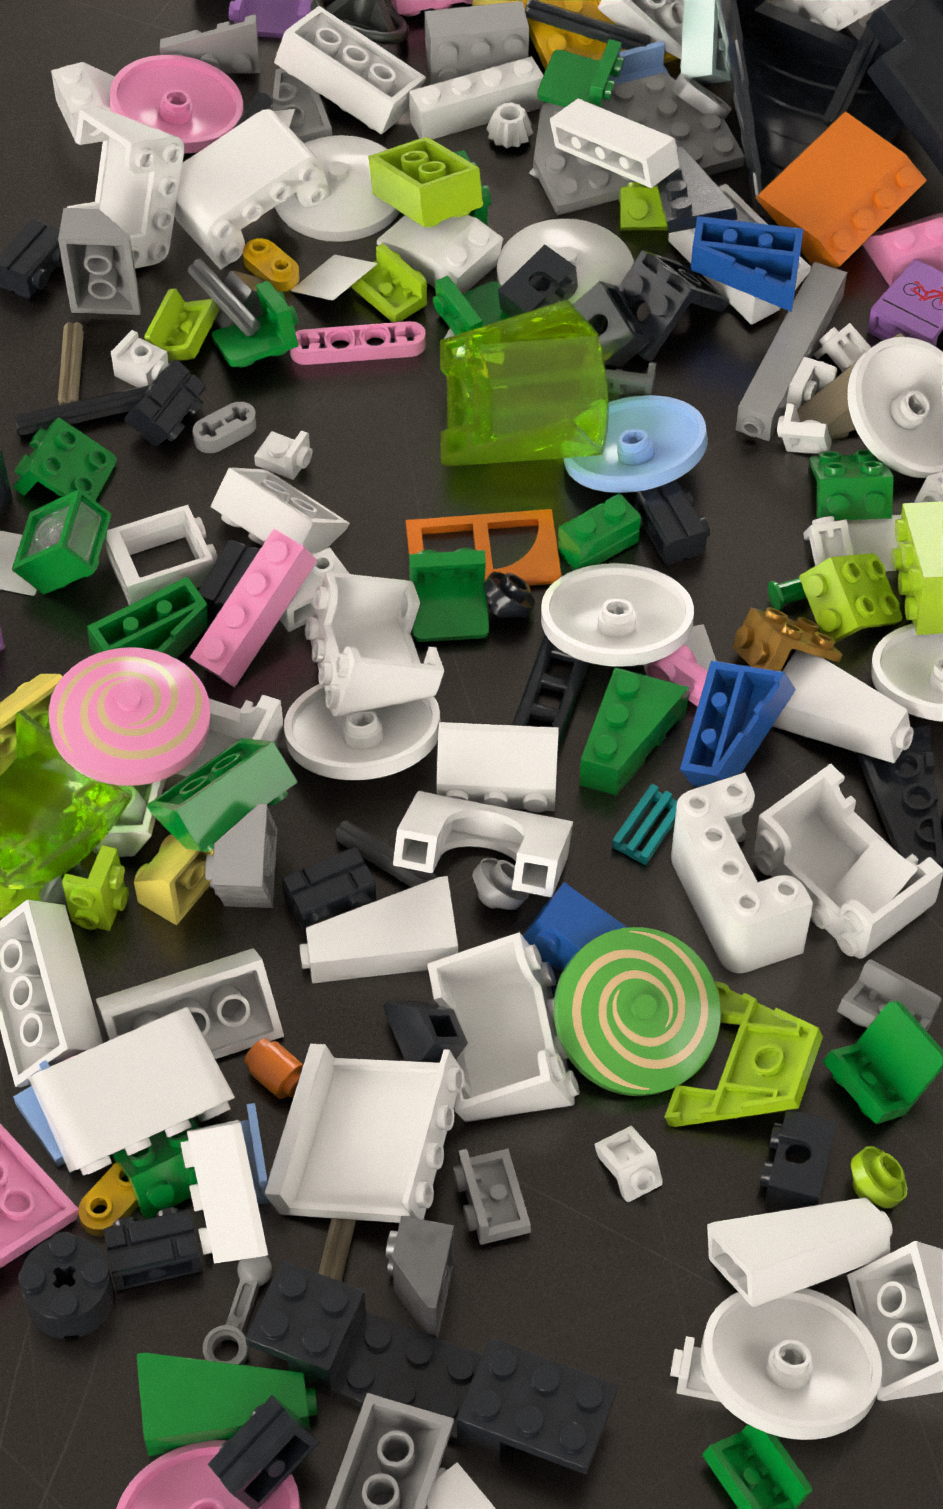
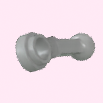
M267 1256L239 1260L237 1274L240 1282L226 1325L212 1329L203 1342V1354L207 1361L238 1365L245 1363L249 1347L246 1346L244 1334L259 1287L265 1284L272 1274V1265ZM224 1340H232L239 1345L236 1357L225 1362L216 1359L214 1356L216 1346Z

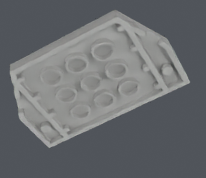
M665 73L615 85L611 100H605L602 109L675 138L677 147H683L707 175L744 166L745 156L724 118H719L715 114L704 115L676 95L671 89L676 80ZM547 102L541 104L533 169L556 215L618 200L620 188L627 187V183L636 181L556 148L550 118L565 107Z

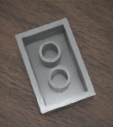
M523 1L425 11L426 65L430 84H436L528 58L529 26Z

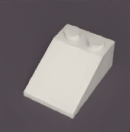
M601 0L598 9L617 26L648 35L651 38L650 44L663 41L665 44L664 51L682 60L683 0Z
M405 215L377 239V245L383 243L392 252H397L412 269L420 271L427 283L435 289L436 280L448 275L463 294L497 265L503 238L479 219L469 215L448 218L434 227H423Z

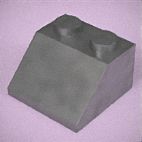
M401 1216L398 1232L390 1231L386 1247V1257L389 1258L387 1275L393 1276L394 1293L422 1333L438 1338L454 1266V1225Z

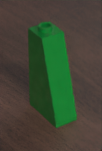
M153 1353L136 1354L143 1433L148 1456L166 1454L177 1448L194 1443L229 1440L251 1418L253 1411L258 1406L264 1404L271 1395L291 1409L310 1431L309 1416L318 1415L315 1388L305 1389L304 1374L301 1372Z

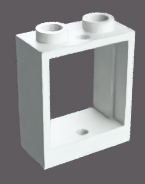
M188 505L107 530L105 540L107 555L129 605L187 576L196 588L201 587L209 575L218 556L213 544L206 545L204 541L206 531L200 517H193ZM184 537L186 538L196 560L141 578L139 577L130 555Z

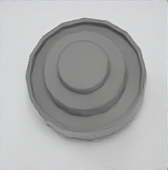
M485 858L476 866L472 876L476 884L478 897L483 904L493 909L516 910L527 900L528 892L512 889L515 872L514 865L504 860L499 861L494 858Z

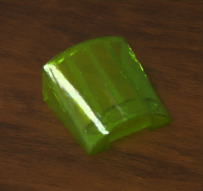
M564 300L440 340V370L447 376L448 429L441 431V463L444 466L602 455L608 432L609 402L601 345L598 333L570 301Z
M20 710L15 714L17 758L0 776V885L14 890L41 886L56 879L77 865L105 838L130 802V795L118 785L89 778L69 765L56 749L51 732L26 712Z

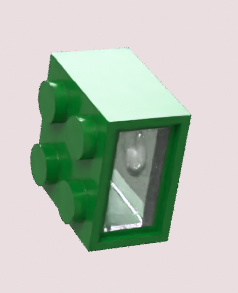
M81 489L75 490L30 512L11 570L43 595L58 588H64L69 583L82 577L90 576L98 568V558L103 542L106 540L112 514Z

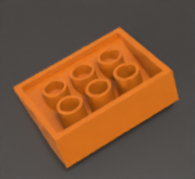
M844 112L755 198L779 226L803 229L801 253L811 265L817 262L837 268L927 180L905 153L853 116Z

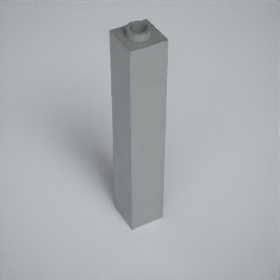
M817 262L813 263L810 272L793 301L792 312L788 311L738 406L736 431L770 441L778 425L779 417L783 415L786 409L789 385L804 357L812 359L820 343L818 340L823 337L844 296L847 272Z

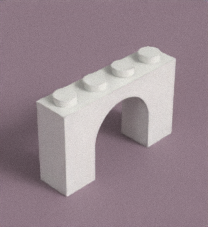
M418 791L397 829L393 865L433 873L441 855L450 849L467 846L489 848L502 852L516 861L513 890L552 897L568 858L573 821Z

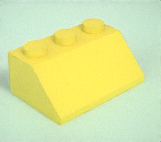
M39 674L31 681L21 684L13 694L0 702V777L52 740L49 704L55 687L63 677L62 675Z
M173 835L167 836L159 848V853L149 864L146 863L141 866L135 876L134 886L138 903L177 926L210 886V880H206L205 874L207 855H214V849L208 852L186 849Z

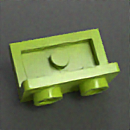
M638 182L627 183V187L620 188V231L668 230L657 187L650 188Z
M383 243L376 247L377 260L373 263H377V265L351 285L356 292L392 323L403 321L427 305L428 285L424 275L420 271L412 269L397 252H392Z
M169 289L144 339L167 351L168 362L195 359L220 308L213 299L185 302L177 289Z
M101 846L88 879L65 874L62 880L71 920L82 928L89 930L99 928L110 931L118 910L123 911L127 904L129 888L125 887L124 884L125 868L120 864L116 848Z

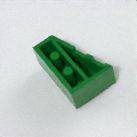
M187 576L87 626L90 651L95 655L118 648H143L158 651L177 659L208 628L207 603Z
M614 668L581 757L579 785L617 796L645 763V758L656 745L659 746L666 738V733L677 721L680 722L686 715L689 687Z

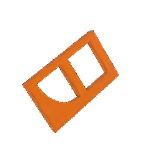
M552 509L406 520L409 554H417L424 550L422 534L473 531L475 550H485V580L493 571L504 574L513 573L522 578L529 586L553 584L562 577ZM538 526L539 530L536 541L523 558L509 566L493 569L488 529Z

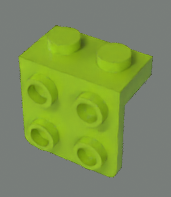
M875 553L830 557L799 576L820 632L832 638L835 644L860 629L894 625L902 620L898 599L893 594L886 576L885 567Z

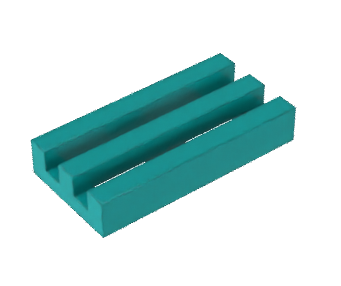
M654 784L650 785L612 840V848L644 865H647L674 826L678 800L672 798V793L668 791L661 793L658 791L659 787ZM654 801L657 802L629 844H625ZM666 807L671 809L643 851L637 850Z

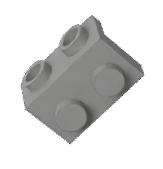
M870 959L864 965L858 981L842 998L837 1012L848 1017L856 1025L868 1028L888 1002L898 1000L922 1027L928 1031L940 1005L941 997Z
M467 1149L459 1150V1165L452 1167L457 1191L466 1192L469 1204L463 1205L465 1221L469 1231H477L480 1245L531 1233V1224L509 1149L470 1158Z

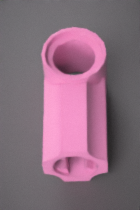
M683 645L671 655L647 665L646 673L649 677L689 687L688 700L698 707L708 671L697 664L694 654L686 645Z

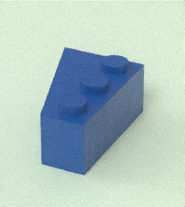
M697 216L692 246L691 270L792 312L803 229Z
M718 661L710 662L680 767L681 772L693 786L702 787L742 773L796 691L787 674L780 671Z
M564 882L538 912L523 937L529 945H536L542 961H548L550 965L563 971L572 957L590 941L604 933L627 927Z

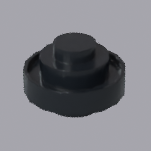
M493 571L483 583V589L489 602V609L501 618H506L507 616L526 618L536 606L535 599L530 593L529 585L513 573L504 574Z

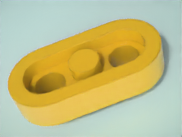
M257 238L245 244L243 248V263L256 277L269 281L276 291H289L298 285L300 280L298 264L268 239Z
M117 1163L83 1197L78 1207V1215L83 1229L93 1236H105V1228L113 1227L112 1225L115 1221L129 1217L138 1207L130 1182L121 1180L126 1174ZM104 1205L107 1207L103 1213L96 1214L92 1212L96 1206Z

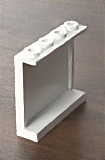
M310 1044L264 1193L280 1215L400 1223L401 1216L423 1220L426 1208H429L433 1202V1182L437 1169H440L443 1164V1145L447 1131L451 1130L454 1123L453 1108L457 1093H460L464 1086L463 1069L459 1066L451 1051L443 1050L440 1063L334 1058L325 1044Z

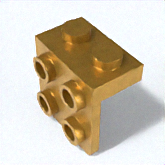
M770 607L766 609V612L750 608L743 625L736 632L735 642L732 647L751 667L780 672L791 649L835 662H840L843 656L834 647L835 641L818 631L819 626L816 623L803 617H798L797 621L788 619L786 614Z

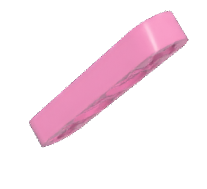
M411 321L303 329L296 332L298 347L290 349V356L294 362L301 365L413 357L425 350L426 331L421 324ZM413 337V341H407V338ZM370 338L384 340V343L378 346H371L366 342ZM391 338H395V343H391ZM338 340H344L349 343L347 347L342 349L334 348L331 344ZM324 343L325 348H321L320 344ZM309 345V348L302 349V346Z

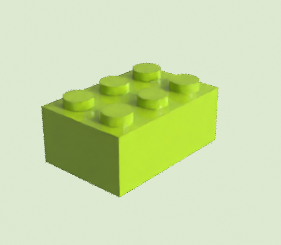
M428 137L368 156L373 195L423 227H434L443 220L451 217L466 216L471 210L483 207L479 167Z
M943 501L902 504L901 519L895 520V538L898 546L897 548H892L891 563L893 570L899 571V593L906 596V619L913 621L916 635L943 634Z

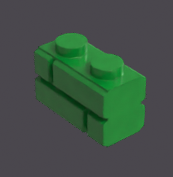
M617 494L606 500V503H601L559 526L558 553L573 571L587 566L598 565L639 542L641 517L621 494Z

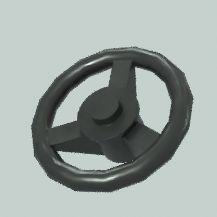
M312 0L310 4L311 11L318 6L324 9L325 6L330 5L325 9L326 11L343 20L344 23L346 22L347 25L378 45L398 44L405 41L409 34V25L404 18L386 7L384 0Z

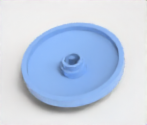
M645 395L614 400L585 413L567 430L563 437L561 449L565 468L569 475L578 483L598 491L628 493L662 486L689 472L703 457L707 448L708 437L704 418L696 408L675 398Z

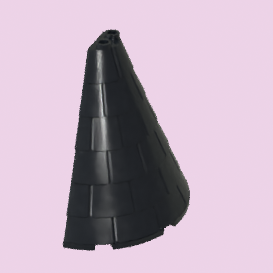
M715 0L718 9V21L726 50L727 67L734 92L733 100L742 133L741 141L749 171V185L754 211L768 225L779 226L755 197L828 128L822 122V118L859 41L765 2L766 0ZM881 43L879 44L868 69L875 63V61L880 56L886 53V50L881 45ZM866 72L847 113L891 143L905 124Z

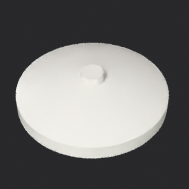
M344 135L321 137L304 143L320 160L331 195L319 205L304 207L296 199L294 193L287 200L275 206L277 213L289 227L305 236L318 240L334 242L352 241L381 231L397 218L400 211L373 195L368 156L388 149L368 139Z
M552 219L530 225L508 240L498 258L497 282L502 286L544 244L576 266L578 287L575 294L569 300L558 301L553 306L554 312L546 323L539 325L558 329H577L574 324L576 318L569 307L599 281L619 287L634 264V260L625 243L608 229L578 219Z
M893 337L879 342L866 351L852 369L848 383V405L856 431L873 455L886 466L901 474L917 478H927L929 475L943 471V395L941 389L943 384V352L935 346L916 338Z
M598 564L569 572L556 580L547 589L541 605L542 628L547 638L558 649L579 660L604 666H636L665 658L684 645L690 637L693 628L694 606L688 592L671 577L659 571L632 564Z
M913 623L894 630L886 635L874 650L871 669L874 686L878 692L908 709L909 714L943 722V634L916 635Z
M318 684L303 693L291 705L284 721L288 751L302 767L329 778L366 780L400 772L423 759L438 741L439 722H441L439 705L435 697L335 717L331 709L326 707L324 685Z
M808 1288L754 1308L739 1292L731 1295L710 1316L701 1344L700 1354L703 1373L718 1400L736 1417L754 1428L790 1439L811 1440L827 1438L852 1428L870 1411L882 1379V1360L879 1348L865 1324L838 1301Z

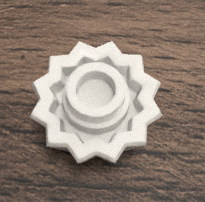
M513 102L497 106L486 128L489 132L488 138L494 140L496 145H503L506 148L511 146L519 147L521 143L529 142L528 137L533 134L532 124L525 109L521 108L520 104H514Z

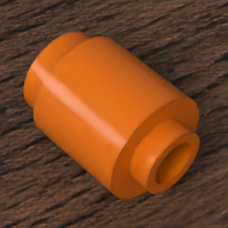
M267 1038L259 1040L252 1046L244 1060L245 1065L249 1067V1074L278 1099H284L288 1096L294 1097L304 1064L277 1041L270 1042Z

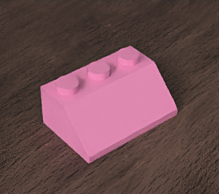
M943 212L875 232L862 244L889 286L895 282L914 259L943 272Z

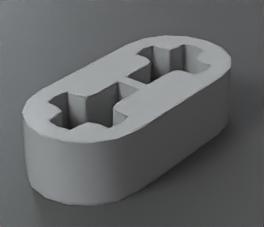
M680 73L671 87L676 95L704 115L715 114L719 118L723 117L725 120L732 110L721 98L683 73Z
M234 402L197 421L193 427L196 448L204 453H215L251 435L257 425L254 407L246 402Z

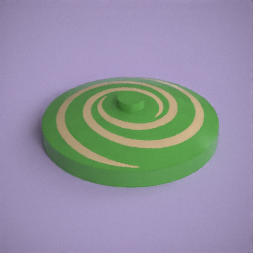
M629 927L613 930L593 939L582 947L568 962L555 991L554 1023L557 1036L565 1054L587 1079L614 1093L628 1096H647L667 1091L682 1084L702 1067L711 1054L717 1040L721 1009L717 987L712 975L701 958L689 946L676 937L659 930Z

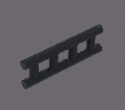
M545 634L512 726H528L530 718L553 723L552 727L559 728L558 756L590 663L564 653ZM552 658L574 663L569 679L547 674ZM541 688L563 693L558 709L536 704Z

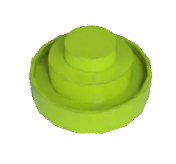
M866 1146L852 1158V1184L860 1198L866 1197L870 1202L883 1208H893L907 1196L908 1188L904 1171L893 1156L884 1153L876 1147Z

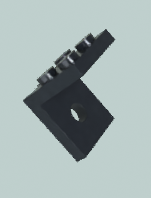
M644 250L641 251L618 287L637 319V311L640 305L646 302L649 306L647 318L643 321L638 319L651 342L637 354L644 360L651 362L690 303L723 312L730 302L729 299L683 263Z

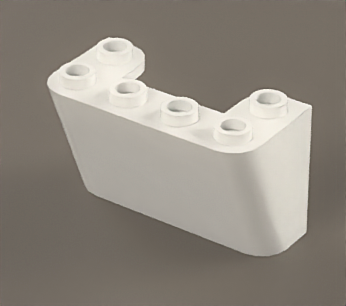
M102 107L80 109L76 143L83 145L103 141L95 202L68 206L67 208L99 209L129 234L135 268L160 263L168 255L184 156L183 141L177 136ZM89 123L97 128L95 132L88 133Z
M326 572L322 586H318L315 591V611L313 617H308L305 636L307 640H311L312 660L317 662L319 683L324 685L326 692V707L331 709L333 716L336 717L434 697L439 689L444 668L436 647H429L424 663H420L411 637V630L420 605L413 581Z
M519 932L427 963L434 1000L439 1006L454 1009L468 1042L457 1058V1062L464 1072V1086L462 1091L457 1093L454 1104L455 1112L465 1122L573 1106L575 1104L574 1096L580 1093L578 1082L573 1071L568 1069V1057L560 1044L554 1023V998L551 986L556 985V979L548 961L542 962L535 944L529 945Z
M188 1007L159 1018L29 1077L69 1172L80 1168L83 1176L112 1164L109 1155L125 1148L129 1156L151 1146L149 1137L164 1130L167 1137H171L191 1128L188 1119L198 1115L200 1122L230 1110L228 1101L235 1098Z

